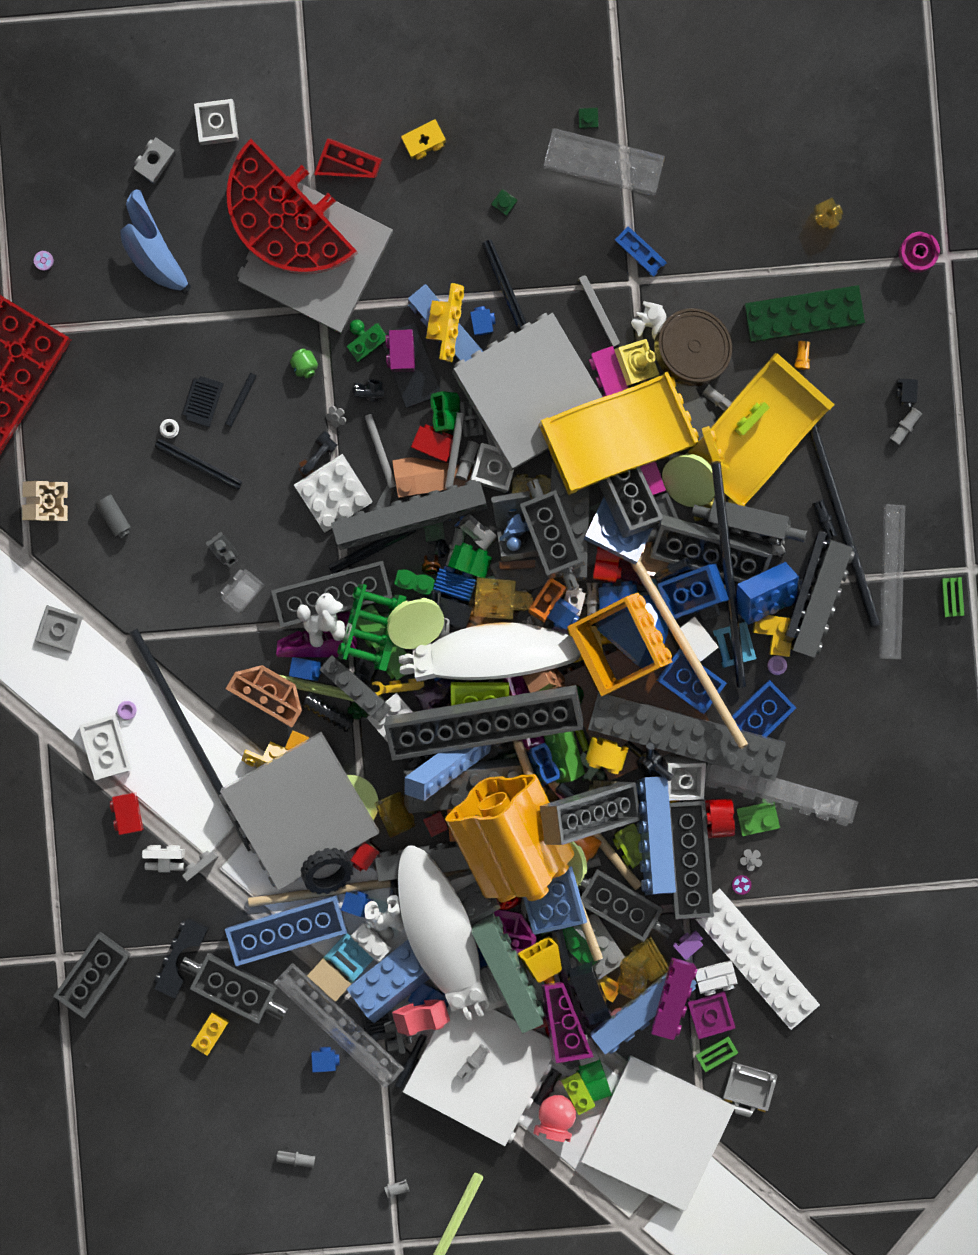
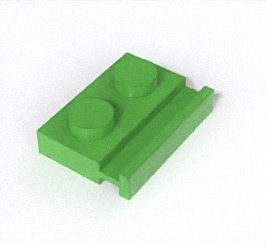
M774 801L736 809L742 836L780 828Z

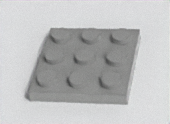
M594 913L588 919L603 956L593 966L600 980L627 962V959L599 916ZM581 925L574 926L586 940ZM568 950L571 968L582 965Z

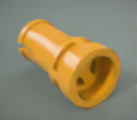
M798 341L797 358H795L794 364L795 369L809 370L810 342Z

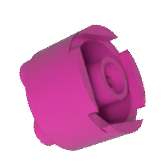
M925 232L910 234L899 247L900 262L907 270L916 273L930 269L938 260L940 247L935 237ZM917 248L918 250H923L921 257L915 253Z

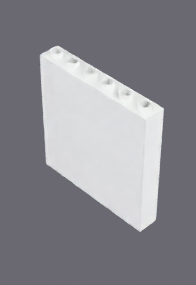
M474 1004L470 1005L469 1009L473 1015V1020L468 1021L464 1015L463 1008L452 1012L450 1006H448L447 1011L450 1021L443 1028L434 1031L403 1092L506 1146L507 1142H512L516 1134L513 1132L516 1125L520 1126L525 1117L522 1115L525 1108H530L534 1100L531 1098L534 1091H539L543 1083L540 1081L543 1074L547 1075L552 1066L549 1064L552 1059L549 1037L535 1029L522 1034L515 1018L498 1009L487 1012L483 1011L484 1016L479 1017ZM483 1044L484 1048L487 1047L490 1050V1053L487 1054L480 1063V1067L475 1069L466 1081L462 1080L456 1073L467 1062V1057H471L479 1045Z
M630 1055L581 1158V1162L589 1170L594 1171V1169L602 1171L601 1175L611 1179L614 1177L618 1179V1183L623 1186L629 1187L631 1185L635 1187V1191L642 1195L648 1193L654 1196L653 1199L663 1204L665 1201L671 1204L670 1207L676 1211H687L735 1109V1105Z

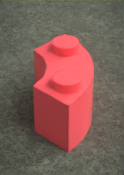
M424 1000L425 1004L414 1006L412 1003L393 1011L392 1015L398 1033L413 1036L423 1030H439L450 1021L445 1001Z

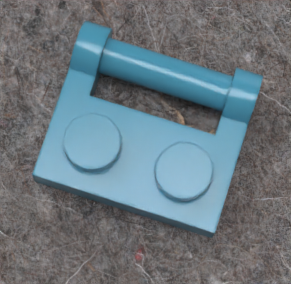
M743 622L739 624L743 662L756 659L747 623ZM730 626L713 631L721 652L723 668L734 665V659L730 660L724 634L729 633L731 639Z
M346 933L323 958L332 962L348 977L347 980L353 983L374 959L358 945V942H355L350 937V934ZM339 951L357 968L355 972L348 968L334 954Z

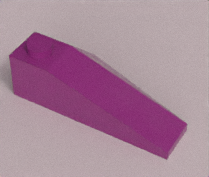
M350 611L336 614L337 621L344 622L345 628L348 624ZM306 630L303 632L297 631L277 641L276 655L277 657H331V655L338 657V646L343 640L336 641L330 631H322L323 645L313 647L310 643L309 633ZM353 636L351 648L357 649V637Z

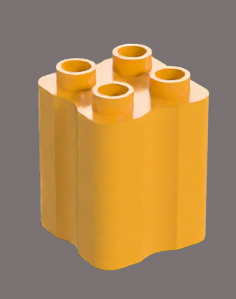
M535 774L520 775L513 778L500 776L483 779L469 792L467 798L457 805L445 818L485 898H497L499 902L509 901L516 896L526 897L528 901L541 899L548 893L549 889L547 886L552 881V878L566 873L569 869L567 863L574 857L575 853L570 843L564 845H545L540 806L550 802Z

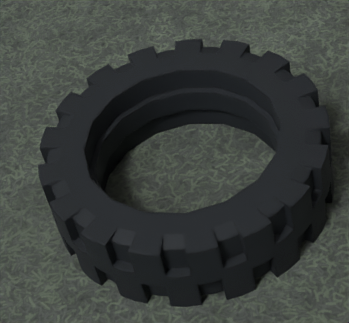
M325 848L323 851H316L314 855L311 854L307 857L308 860L303 862V867L300 869L306 888L310 892H316L317 894H330L331 891H338V888H343L346 882L351 880V875L354 872L348 854L342 849L338 850L337 848ZM325 865H341L339 870L329 877H313L316 871Z

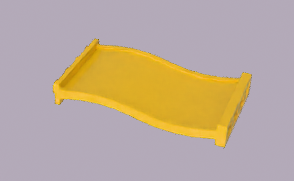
M775 353L710 428L711 431L715 430L718 438V441L715 442L717 449H722L725 458L722 459V463L731 470L730 476H728L726 470H722L724 493L729 497L727 500L729 503L745 506L804 436L835 405L778 353ZM765 402L770 408L744 435L740 436L734 431L738 427L736 425L742 417L747 418L751 412L749 410L754 404ZM703 436L688 454L697 455L711 465L713 461Z
M665 372L663 375L637 386L590 401L540 421V430L568 495L609 477L696 446L699 435L697 430L692 428L690 423L691 416L682 405L684 401L681 394H678L675 389L676 382L673 376Z

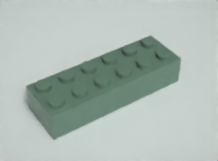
M494 913L472 925V934L523 1034L543 1025L545 1008L541 1000L537 1001L535 995L537 992L534 985L528 983V974L525 967H520V958L517 951H512L510 945L512 942L509 935L503 933V924L500 917H495Z

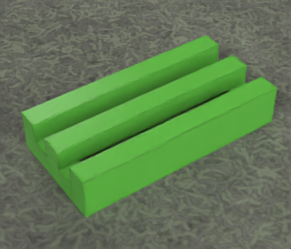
M962 577L942 579L944 617L964 616ZM947 582H950L952 613H949ZM954 582H957L959 612H956Z
M729 1036L696 1054V1057L704 1071L707 1072L738 1054V1051ZM728 1042L729 1045L723 1047L722 1049L716 1051L715 1053L709 1055L704 1059L701 1058L705 1054L711 1052L712 1050ZM730 1048L733 1050L732 1052L714 1061L713 1063L707 1066L705 1065L706 1062L722 1054L723 1052L729 1050Z

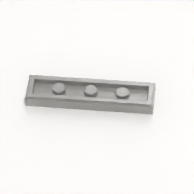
M587 276L580 277L579 282L613 348L619 346L620 342Z

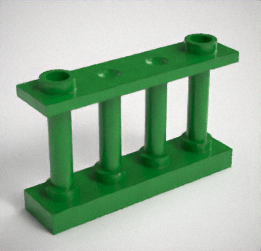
M358 584V587H355L353 592L354 602L343 642L338 646V659L347 660V656L350 655L371 661L375 664L374 669L386 671L394 644L388 635L387 620L391 612L398 605L406 601V597L394 595V597L389 599L366 592L367 585ZM363 599L388 606L390 609L389 615L382 617L360 610ZM358 618L382 624L385 627L383 635L379 636L355 629ZM353 636L378 643L380 646L378 653L371 654L351 648Z

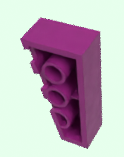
M556 982L541 985L553 1062L561 1063L594 1057L564 983Z

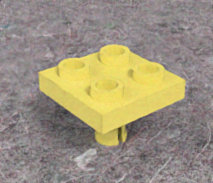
M647 339L614 349L627 386L659 375L655 364L656 356L650 350Z

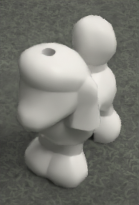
M329 593L322 594L316 601L315 609L319 614L318 616H310L311 612L306 605H300L297 609V616L303 621L304 628L309 633L310 643L313 647L323 645L322 631H330L336 641L343 640L345 635V624L342 621H337L336 613L342 610L343 604L336 601Z
M391 895L387 899L388 909L384 913L379 912L378 905L374 901H370L365 905L366 920L374 924L382 939L391 940L393 938L394 932L392 928H396L402 936L407 938L397 895Z

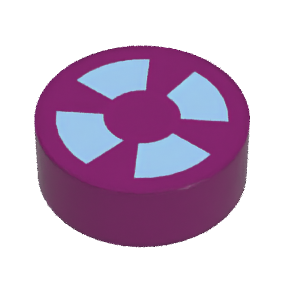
M738 875L732 881V888L737 894H746L751 889V881L747 876Z

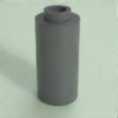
M112 495L101 499L95 504L114 537L119 536V538H123L130 533L129 529L131 526Z

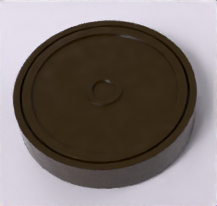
M688 308L675 312L660 326L655 337L654 351L661 369L664 372H668L670 376H673L676 382L686 386H702L714 381L727 368L732 356V341L727 328L715 315L702 309Z

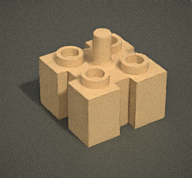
M23 482L22 497H26V505H22V520L67 521V505H64V498H67L68 482Z

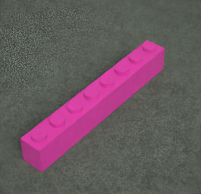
M613 346L591 354L589 362L592 370L596 369L598 377L595 378L598 387H603L605 395H602L603 397L629 389ZM656 462L640 467L652 495L666 491Z

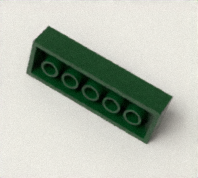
M859 285L744 304L749 343L865 324Z

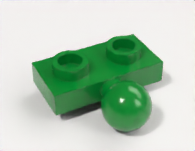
M353 320L350 323L349 329L351 333L359 337L350 343L347 348L357 362L363 360L386 342V333L378 323L366 332L364 331V323L361 320Z

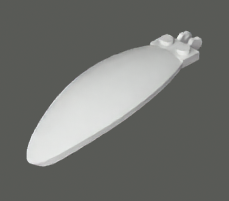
M505 622L482 624L456 631L434 643L418 646L416 649H413V655L405 654L400 656L399 663L406 664L400 667V673L404 675L415 673L417 682L436 677L460 680H485L515 677L554 669L575 662L581 654L573 637L567 634L530 624Z
M407 846L400 857L398 891L402 921L411 948L430 979L445 993L452 1012L463 1008L466 1019L468 1021L473 1020L469 1006L474 1004L477 1015L479 1017L484 1016L480 1002L487 1000L488 994L480 979L479 954L467 913L452 885L434 860L424 850L415 846Z

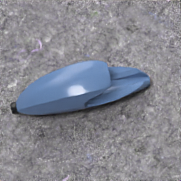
M132 191L127 199L126 206L133 225L128 224L120 230L121 241L127 254L137 268L148 278L159 285L174 290H181L186 294L191 289V286L188 284L185 275L163 240L145 203L142 191Z

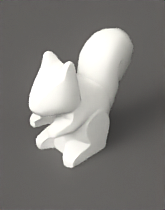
M643 301L645 310L643 313L636 312L640 319H633L631 325L637 331L638 337L642 335L645 326L651 327L652 337L655 340L660 326L666 321V313L662 305Z

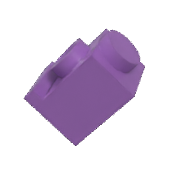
M695 930L690 934L685 933L679 939V944L674 942L672 945L687 960L703 946L700 942L703 938Z

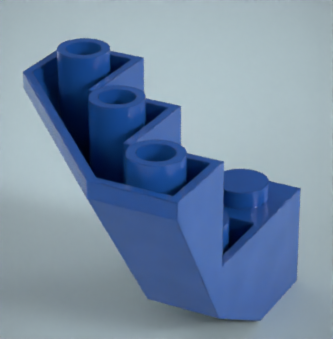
M644 595L645 607L648 613L652 614L655 621L654 625L661 632L663 644H665L668 626L650 595ZM627 607L595 623L597 630L637 666L644 668L654 663Z

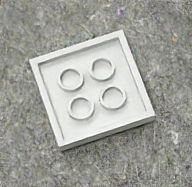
M343 454L294 484L324 533L332 528L331 523L335 522L334 519L342 516L349 518L373 502Z

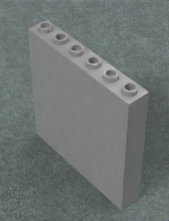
M301 183L297 185V188L312 204H317L325 196ZM336 201L324 212V216L357 250L358 254L351 260L335 269L322 273L293 274L271 267L249 251L246 257L248 262L245 267H241L237 277H239V283L342 334L393 234V229Z
M547 313L542 314L537 318V322L533 324L530 322L520 327L521 331L514 333V331L504 336L505 340L499 343L495 341L487 346V350L483 352L479 350L471 355L472 358L465 362L463 359L457 362L452 371L510 471L549 450L539 427L542 419L550 418L603 397L553 313L549 315Z
M322 732L226 785L220 791L221 794L219 796L224 805L228 804L231 809L229 813L232 819L240 824L239 830L242 836L248 838L253 854L257 853L260 858L258 862L264 871L267 870L270 875L268 879L273 887L276 886L278 890L301 878L300 869L303 867V862L307 861V857L311 854L314 855L316 851H323L325 848H337L347 852L379 833L378 827Z

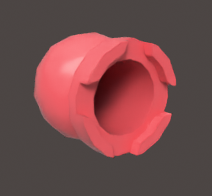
M562 1095L550 1096L542 1102L539 1108L538 1117L541 1124L535 1125L533 1134L539 1136L540 1133L546 1134V1139L570 1142L572 1134L568 1132V1129L575 1122L576 1109L569 1098Z

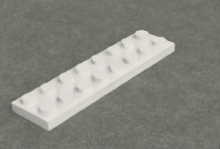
M719 888L712 894L714 917L696 920L792 1030L820 1004Z

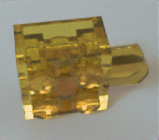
M476 578L473 616L512 620L513 610H528L533 604V598L528 592L515 591L516 581Z

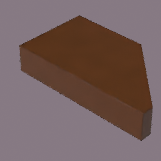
M535 560L499 562L501 570L534 568Z

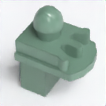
M583 752L580 758L582 764L588 767L589 770L583 776L582 781L588 780L591 782L595 776L599 780H605L606 773L589 766L585 759L587 754Z

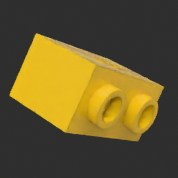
M436 119L401 136L411 159L416 158L417 160L427 155L426 152L432 149L437 151L443 148V144L446 143V139ZM422 137L425 139L429 138L427 145L424 143L420 144Z
M213 1011L191 1046L208 1056L229 1023V1020Z

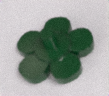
M355 701L347 709V713L353 714V719L360 720L361 716L363 718L369 716Z

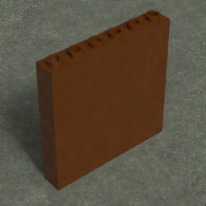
M668 633L664 646L669 649L673 657L677 650ZM617 647V651L609 653V650L603 652L615 678L618 680L642 669ZM581 662L582 667L575 669L573 666L564 670L565 686L578 685L584 692L581 711L583 725L590 740L593 736L598 740L600 737L617 742L618 747L623 748L629 742L628 740L588 730L599 691L585 662ZM666 666L610 693L709 721L706 713H700L656 681ZM632 742L642 751H646V745ZM654 748L661 757L671 753ZM628 750L622 771H619L618 774L608 772V769L603 767L609 781L637 769L636 761L639 758Z

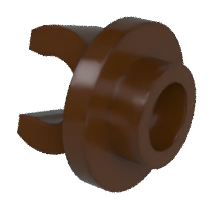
M435 555V560L429 562L427 556H424L422 571L428 575L438 573L439 569H441L438 557Z

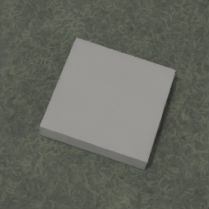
M46 605L35 641L72 653L84 616Z

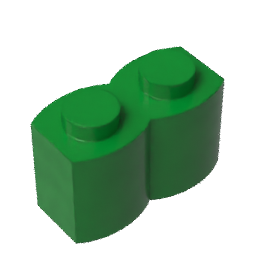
M441 391L433 393L431 395V408L434 412V429L436 432L453 433L457 412L460 410L459 396L455 392Z
M462 543L461 546L455 544L448 566L485 579L492 557L487 556L488 552L479 548L474 551L472 550L473 546Z
M398 570L394 584L402 589H414L420 594L430 595L434 588L435 580L427 575H416L409 570Z
M600 1058L597 1061L582 1066L581 1064L578 1065L579 1070H576V1072L580 1074L593 1102L612 1096Z

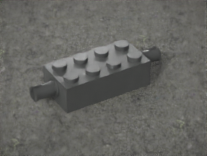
M533 480L535 488L530 481L527 483L533 499L520 504L548 578L552 579L562 575L567 591L573 590L571 582L575 589L579 587L573 571L585 566V562L557 491L555 490L544 495L539 480Z
M715 499L712 508L694 505L692 516L707 519L712 528L719 530ZM725 502L728 530L732 534L742 537L744 534L749 535L751 539L762 542V539L770 541V544L781 546V543L786 544L788 539L805 543L807 531L791 528V520L788 516Z
M597 868L591 878H583L579 888L582 889L580 897L585 908L643 942L652 931L661 935L666 940L670 935L663 930L671 934L673 929L658 921L663 907Z
M211 953L207 954L203 964H198L184 957L180 968L195 975V979L190 987L192 991L258 1024L267 1011L283 1019L284 1013L288 1010V1008L273 1002L272 997L277 989L276 986Z

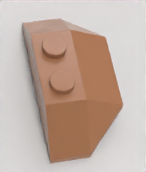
M263 665L235 672L226 687L228 691L290 727L294 726L302 712L296 684Z

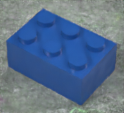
M784 562L739 583L736 596L738 614L749 625L787 606L793 605L796 602L799 576Z
M717 564L707 565L657 584L661 596L674 619L729 600Z
M678 649L671 659L672 663L666 665L656 681L700 713L705 714L712 701L683 651ZM703 666L719 694L727 683Z
M768 680L731 716L740 730L767 737L796 707Z

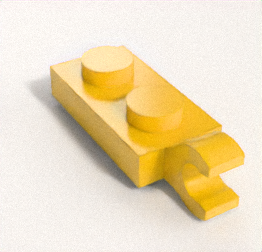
M710 426L702 428L712 461H721L722 470H726L728 476H730V468L722 463V459H725L722 449H717L715 443L718 441L715 430L711 431Z
M408 679L409 683L401 684V680L389 681V685L386 686L379 681L372 682V685H379L380 691L375 692L378 696L384 693L425 689L424 681L417 682L416 679Z

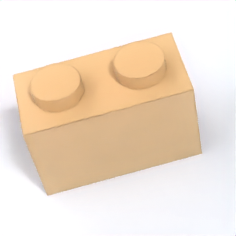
M324 958L307 975L310 978L308 982L315 988L319 986L324 991L322 994L329 1001L333 999L336 1002L352 984Z

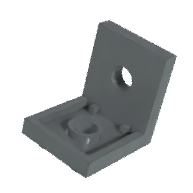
M530 491L492 497L502 562L539 556L530 531H526L518 537L522 543L517 551L509 550L507 540L500 541L499 539L508 526L507 521L516 514H520L522 522L525 521L520 504L531 500Z

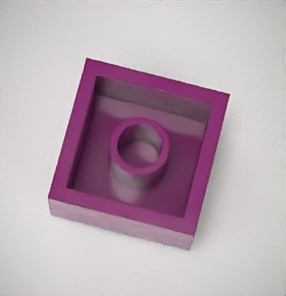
M389 330V335H386V347L390 349V354L386 355L387 367L391 368L392 372L415 371L413 330Z

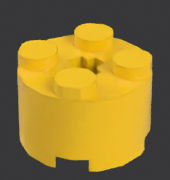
M593 736L585 759L589 766L600 769L602 766L608 769V772L618 774L619 771H622L629 748L627 746L621 748L618 747L617 742L600 737L598 740Z

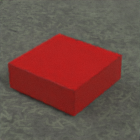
M441 811L423 820L431 837L449 829Z

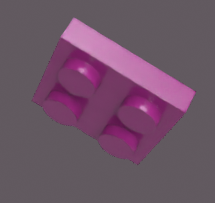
M725 991L688 1001L698 1039L735 1029Z

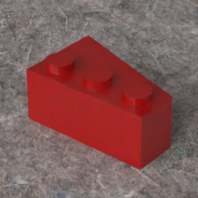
M328 138L314 175L376 178L383 159Z

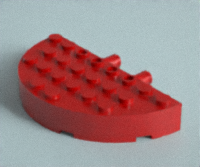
M250 139L238 153L227 183L228 212L235 231L249 251L271 267L293 274L326 272L345 264L358 254L357 250L324 216V212L336 202L335 199L331 198V195L327 193L317 204H312L297 188V185L310 174L305 167L300 165L292 175L286 176L262 149Z

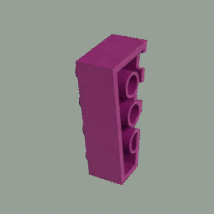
M671 958L651 1034L674 1040L675 1036L679 1037L682 1026L679 1025L680 1019L685 1016L687 1009L685 1003L690 998L692 992L690 986L697 974L694 963Z

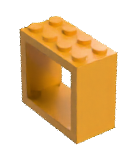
M639 593L626 596L567 626L601 696L609 694L672 663L671 652L668 648H665L663 636L656 629L654 618L651 613H648L645 607V599ZM627 607L654 663L618 680L615 678L598 644L591 625Z

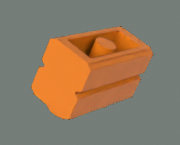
M553 578L548 579L529 608L528 613L545 623L555 603L565 593L566 587Z

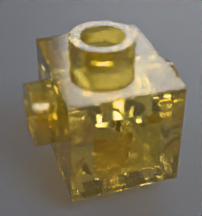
M833 197L815 205L816 215H814L818 226L822 225L823 229L828 227L830 230L840 225L839 221L842 219L843 211L839 204H835Z

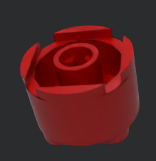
M732 799L704 800L706 811H708L706 813L707 825L709 826L707 827L708 838L734 836L735 820H733L734 808Z

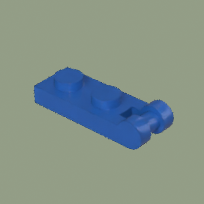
M629 226L615 239V242L653 277L658 273L657 270L660 267H664L667 264ZM651 257L655 260L652 266L648 263Z

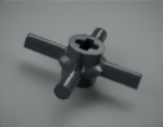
M627 742L625 746L639 758L636 764L644 772L645 778L652 777V771H656L666 780H672L674 775L659 764L662 761V757L654 750V744L648 743L646 751H642L632 742Z

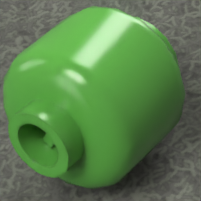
M300 349L292 354L290 364L296 376L312 377L315 374L314 371L318 368V363L312 351Z

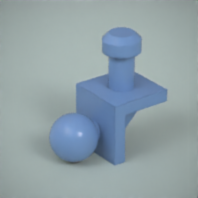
M516 514L507 521L508 526L504 534L499 538L500 541L507 540V547L511 551H517L521 547V541L518 537L526 531H530L526 520L522 522L520 514Z

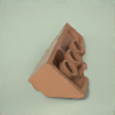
M412 457L393 460L398 498L423 495L435 490H439V492L446 491L445 484L449 463ZM456 464L455 476H456V474H457V472H458V469H459V466H460V465H457V464ZM470 469L467 481L470 480L472 469ZM454 476L453 485L461 487L467 482Z

